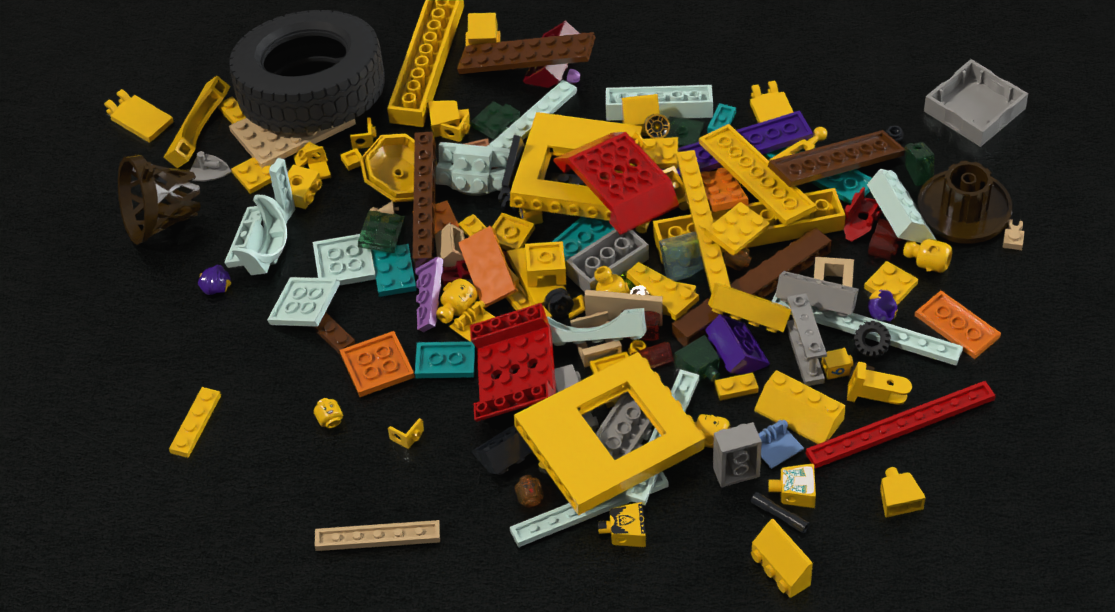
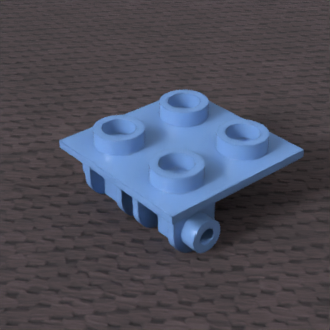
M778 420L774 425H770L767 429L765 428L762 432L758 433L762 441L761 458L771 469L804 449L786 429L788 427L786 420Z

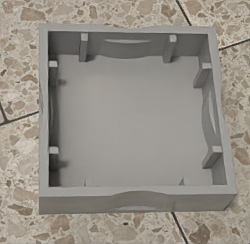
M971 59L957 70L949 80L941 83L926 96L924 112L981 147L1026 109L1028 93L1012 83L999 78L992 71Z

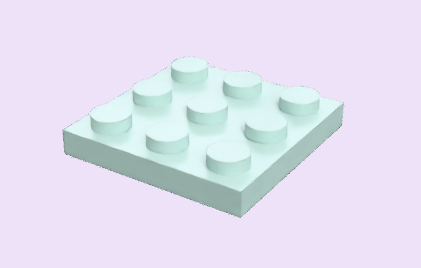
M368 233L313 242L318 278H337L340 285L376 279Z
M290 277L267 319L270 325L318 326L340 285L337 278Z

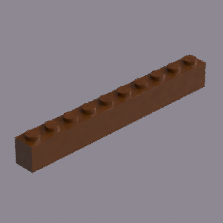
M814 228L810 232H806L798 240L791 242L783 250L776 252L768 260H764L756 268L749 270L741 278L734 280L730 286L731 288L764 298L777 289L779 275L783 271L800 274L815 263V257H825L831 251V240L820 230ZM707 298L701 305L692 308L686 315L672 323V336L686 349H689L708 336L705 329L719 315L713 312L712 308L708 305L710 298ZM723 312L722 315L730 317L729 313Z

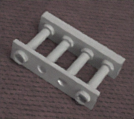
M807 294L788 296L787 300L794 320L787 321L786 329L803 382L807 386L822 384L825 378L818 358L827 357V353Z

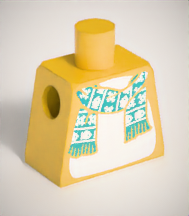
M814 464L782 468L780 480H769V492H781V503L815 508Z

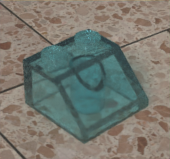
M696 232L659 241L667 278L677 281L689 278L703 269Z

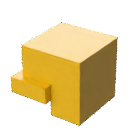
M496 13L468 14L466 46L500 42V31H498Z

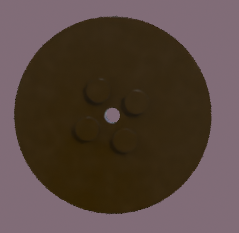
M960 161L956 165H951L948 171L941 172L926 181L919 192L917 208L935 235L956 243L973 244L990 240L1007 227L1012 213V200L1006 188L995 178L991 177V172L988 168H984L982 164L977 162Z

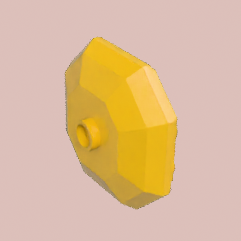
M407 134L380 135L360 158L364 182L393 202L414 201L415 140Z

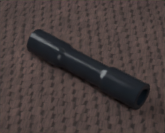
M759 492L753 495L751 503L772 513L802 533H805L810 524L808 521L794 513H790Z

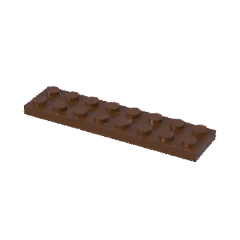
M594 32L468 45L464 48L457 70L459 74L588 62L596 37Z
M881 130L769 161L768 167L789 187L904 156L905 149L885 131Z

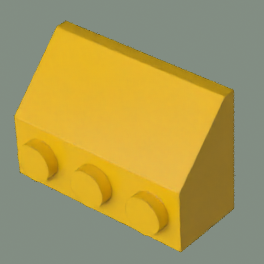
M771 519L752 542L751 555L755 562L760 563L764 567L767 576L777 582L781 592L786 593L791 598L811 585L813 563L774 519Z

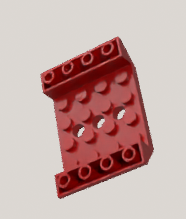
M627 132L607 134L553 160L564 173L573 170L611 211L609 223L620 235L679 207L671 179Z
M542 303L470 325V338L477 348L480 402L474 403V420L476 422L536 404L556 394L552 331ZM534 363H537L534 368H531ZM520 368L517 373L513 374L515 369ZM498 374H501L498 379H495Z

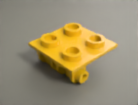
M480 300L464 311L459 318L454 319V323L449 327L471 342L470 325L494 318L495 316L484 309L485 304Z

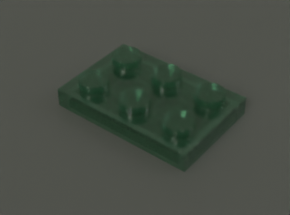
M369 210L358 239V247L395 253L405 216Z

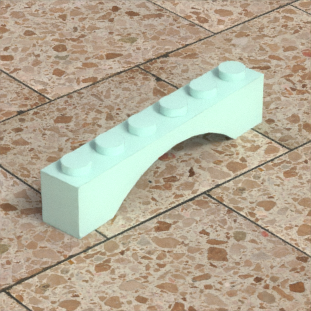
M644 308L624 310L612 321L591 328L566 326L547 316L552 331V343L555 346L564 345L566 342L581 344L586 340H592V342L597 343L610 338L612 341L622 340L623 337L640 339L647 331Z

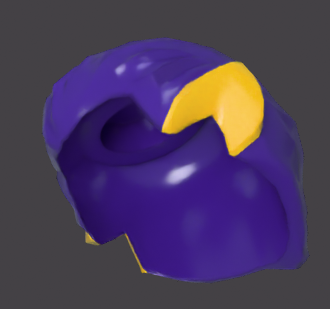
M216 265L200 274L198 285L205 294L213 295L226 292L227 287L231 285L229 273L221 265Z
M881 289L871 294L868 302V311L873 319L881 322H891L896 317V312L898 311L892 293Z

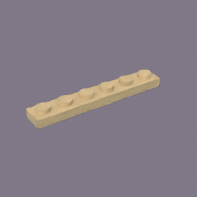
M439 520L315 529L316 551L440 542Z

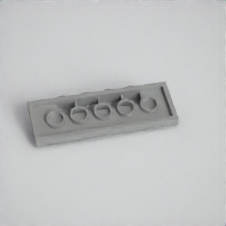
M626 392L620 396L596 432V436L613 459L616 460L643 446L641 443L643 440H649L653 425L630 394Z

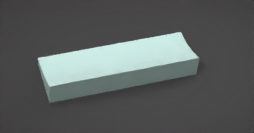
M712 85L606 88V121L622 120V98L658 94L659 112L667 119L713 117Z

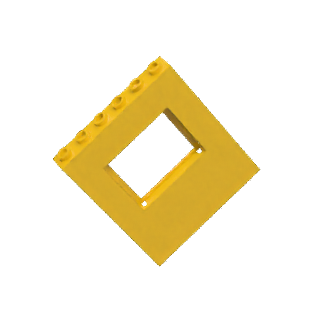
M536 112L510 191V207L610 220L611 211L588 186L544 180L551 156H561L613 132H627L631 138L634 132H639L642 137V126Z
M639 352L514 414V426L578 516L704 449L705 435L702 430L697 429L692 417L686 415L681 403L673 398L668 386L663 385L658 373L653 372L648 360L642 358ZM628 392L661 436L614 460L582 415Z

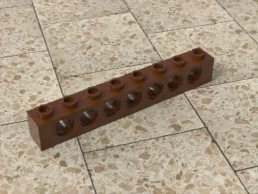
M433 132L415 133L413 262L415 269L435 258L436 143Z

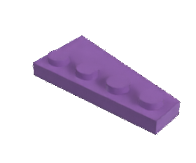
M436 257L415 269V274L419 277V280L416 281V288L419 289L416 302L420 303V307L417 309V330L422 332L435 327L437 322L436 312L439 306L438 299L444 260L440 257Z

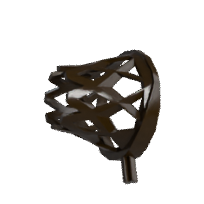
M138 155L127 156L122 159L118 172V196L123 223L131 241L136 245L145 243L150 236L179 221L198 215L197 211L200 210L201 203L192 201V199L200 194L199 185L189 182L196 178L194 172L153 165L151 162H147L143 156ZM131 174L138 179L131 182ZM159 177H160V178H162L164 181H166L167 183L164 184V183H162V182L156 180L155 178H159ZM140 184L143 198L131 193V188ZM182 186L192 191L187 194L176 189ZM163 198H165L170 203V205L161 203L160 201ZM132 200L140 203L134 210ZM144 209V220H136L135 216ZM139 225H144V228H143L142 231H141Z

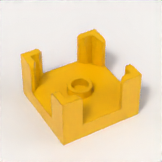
M563 241L525 244L528 287H536L537 276L556 275L557 285H565L566 267Z

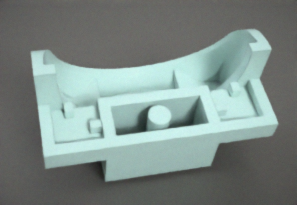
M440 142L439 162L436 166V184L447 185L462 194L471 196L486 195L497 190L502 191V181L510 149Z
M255 195L253 200L257 206L247 207L224 262L228 268L244 266L250 275L267 273L269 266L277 263L278 257L281 255L286 243V223L289 217L276 200L265 195Z

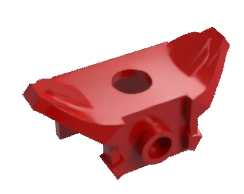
M862 187L859 193L856 192L854 194L851 205H847L844 210V232L846 239L852 242L872 231L873 223L883 214L875 199L864 198V187ZM865 213L868 215V219L862 220L858 215Z

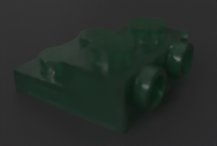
M493 101L471 121V127L495 140L520 118V111L508 104L501 106Z

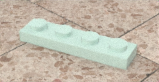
M278 158L270 166L269 174L275 199L290 218L295 211V205L285 160Z

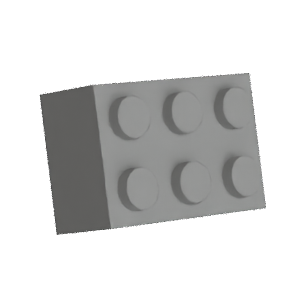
M753 422L740 424L730 429H722L714 433L713 469L721 487L760 477L762 441Z

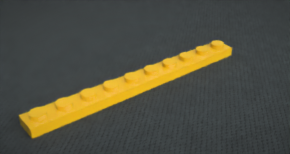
M695 150L676 152L683 186L712 294L716 282L731 287L720 246L704 234L705 230L714 222Z

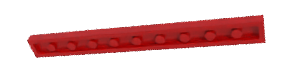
M986 381L809 447L806 449V455L816 469L995 400V394Z

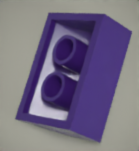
M719 314L705 329L709 336V341L716 347L718 356L723 359L726 364L725 368L730 373L748 374L770 364L745 322Z

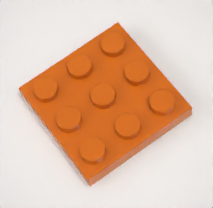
M394 331L340 350V355L359 397L415 378L412 367Z

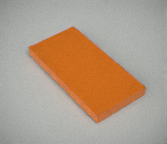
M492 226L458 242L473 284L477 290L479 300L485 304L484 308L517 292L516 285Z
M939 291L915 311L917 318L950 342L963 346V351L974 359L1001 336L999 331L943 291Z

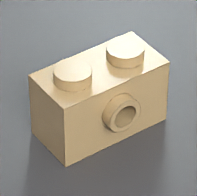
M450 223L435 235L437 257L444 259V267L455 266L457 261L464 260L458 242L464 240V231Z

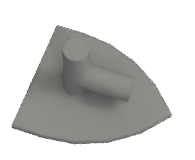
M202 151L197 153V157L190 170L196 176L192 181L203 182L216 180L232 173L229 166L223 160L213 155L204 154Z

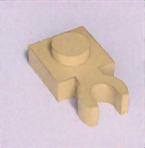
M1009 220L1008 229H1005L1003 248L1022 250L1024 239L1022 221L1019 222L1018 226H1014L1012 220Z

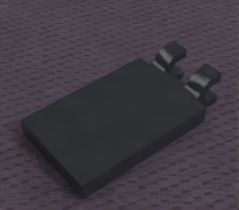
M517 135L513 136L502 181V191L498 196L499 202H502L501 207L505 210L507 205L510 204V191L525 148L521 136ZM512 207L513 211H517L516 207Z

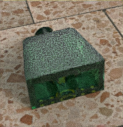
M924 142L909 143L905 146V166L914 184L921 186L934 176V153Z
M705 335L675 352V366L679 369L699 375V381L706 377L711 382L719 379L720 373L717 370L719 369L720 358Z

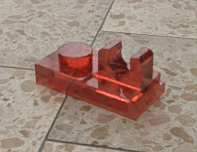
M663 342L631 353L633 355L639 352L642 358L648 360L651 369L674 361L669 342Z

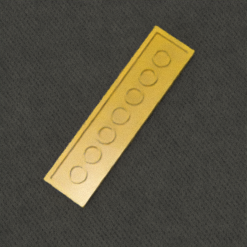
M730 124L699 138V144L785 226L816 211V204L796 186L789 187L768 167L769 161Z

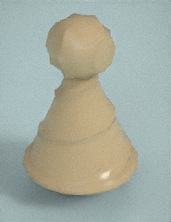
M391 201L380 209L373 207L369 213L371 217H377L380 214L396 218L395 211H399V207H395L394 202Z

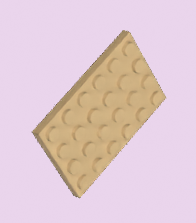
M245 118L230 125L229 128L247 152L263 168L264 166L274 164L278 158L285 159L297 153L308 142L316 144L355 125L356 122L353 119L347 123L344 122L342 125L336 127L332 125L330 129L322 131L319 129L316 132L308 133V130H306V133H295V131L293 133H283L282 131L277 132L262 128Z

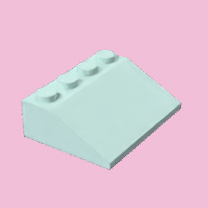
M880 169L867 186L897 237L922 243L925 239L937 240L897 175L891 170Z

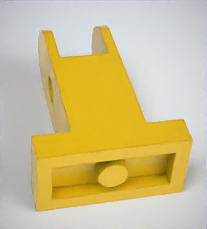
M858 362L848 383L847 401L855 402L858 396L900 405L906 401L907 394L912 389V384L904 377L866 370V363Z

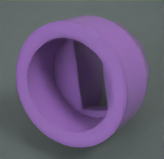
M569 69L567 82L576 84L580 81V73L577 70Z

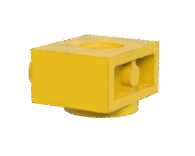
M292 165L288 172L294 205L295 207L306 209L309 203L313 202L317 190H320L322 180L320 179L319 171Z

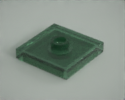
M669 116L670 130L664 138L678 137V148L699 142L704 122Z

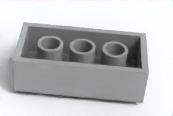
M614 229L566 260L567 276L584 292L585 290H595L598 283L594 277L596 269L601 266H607L611 269L612 274L623 277L636 263L640 262L642 264L649 259V244L633 230L620 235Z

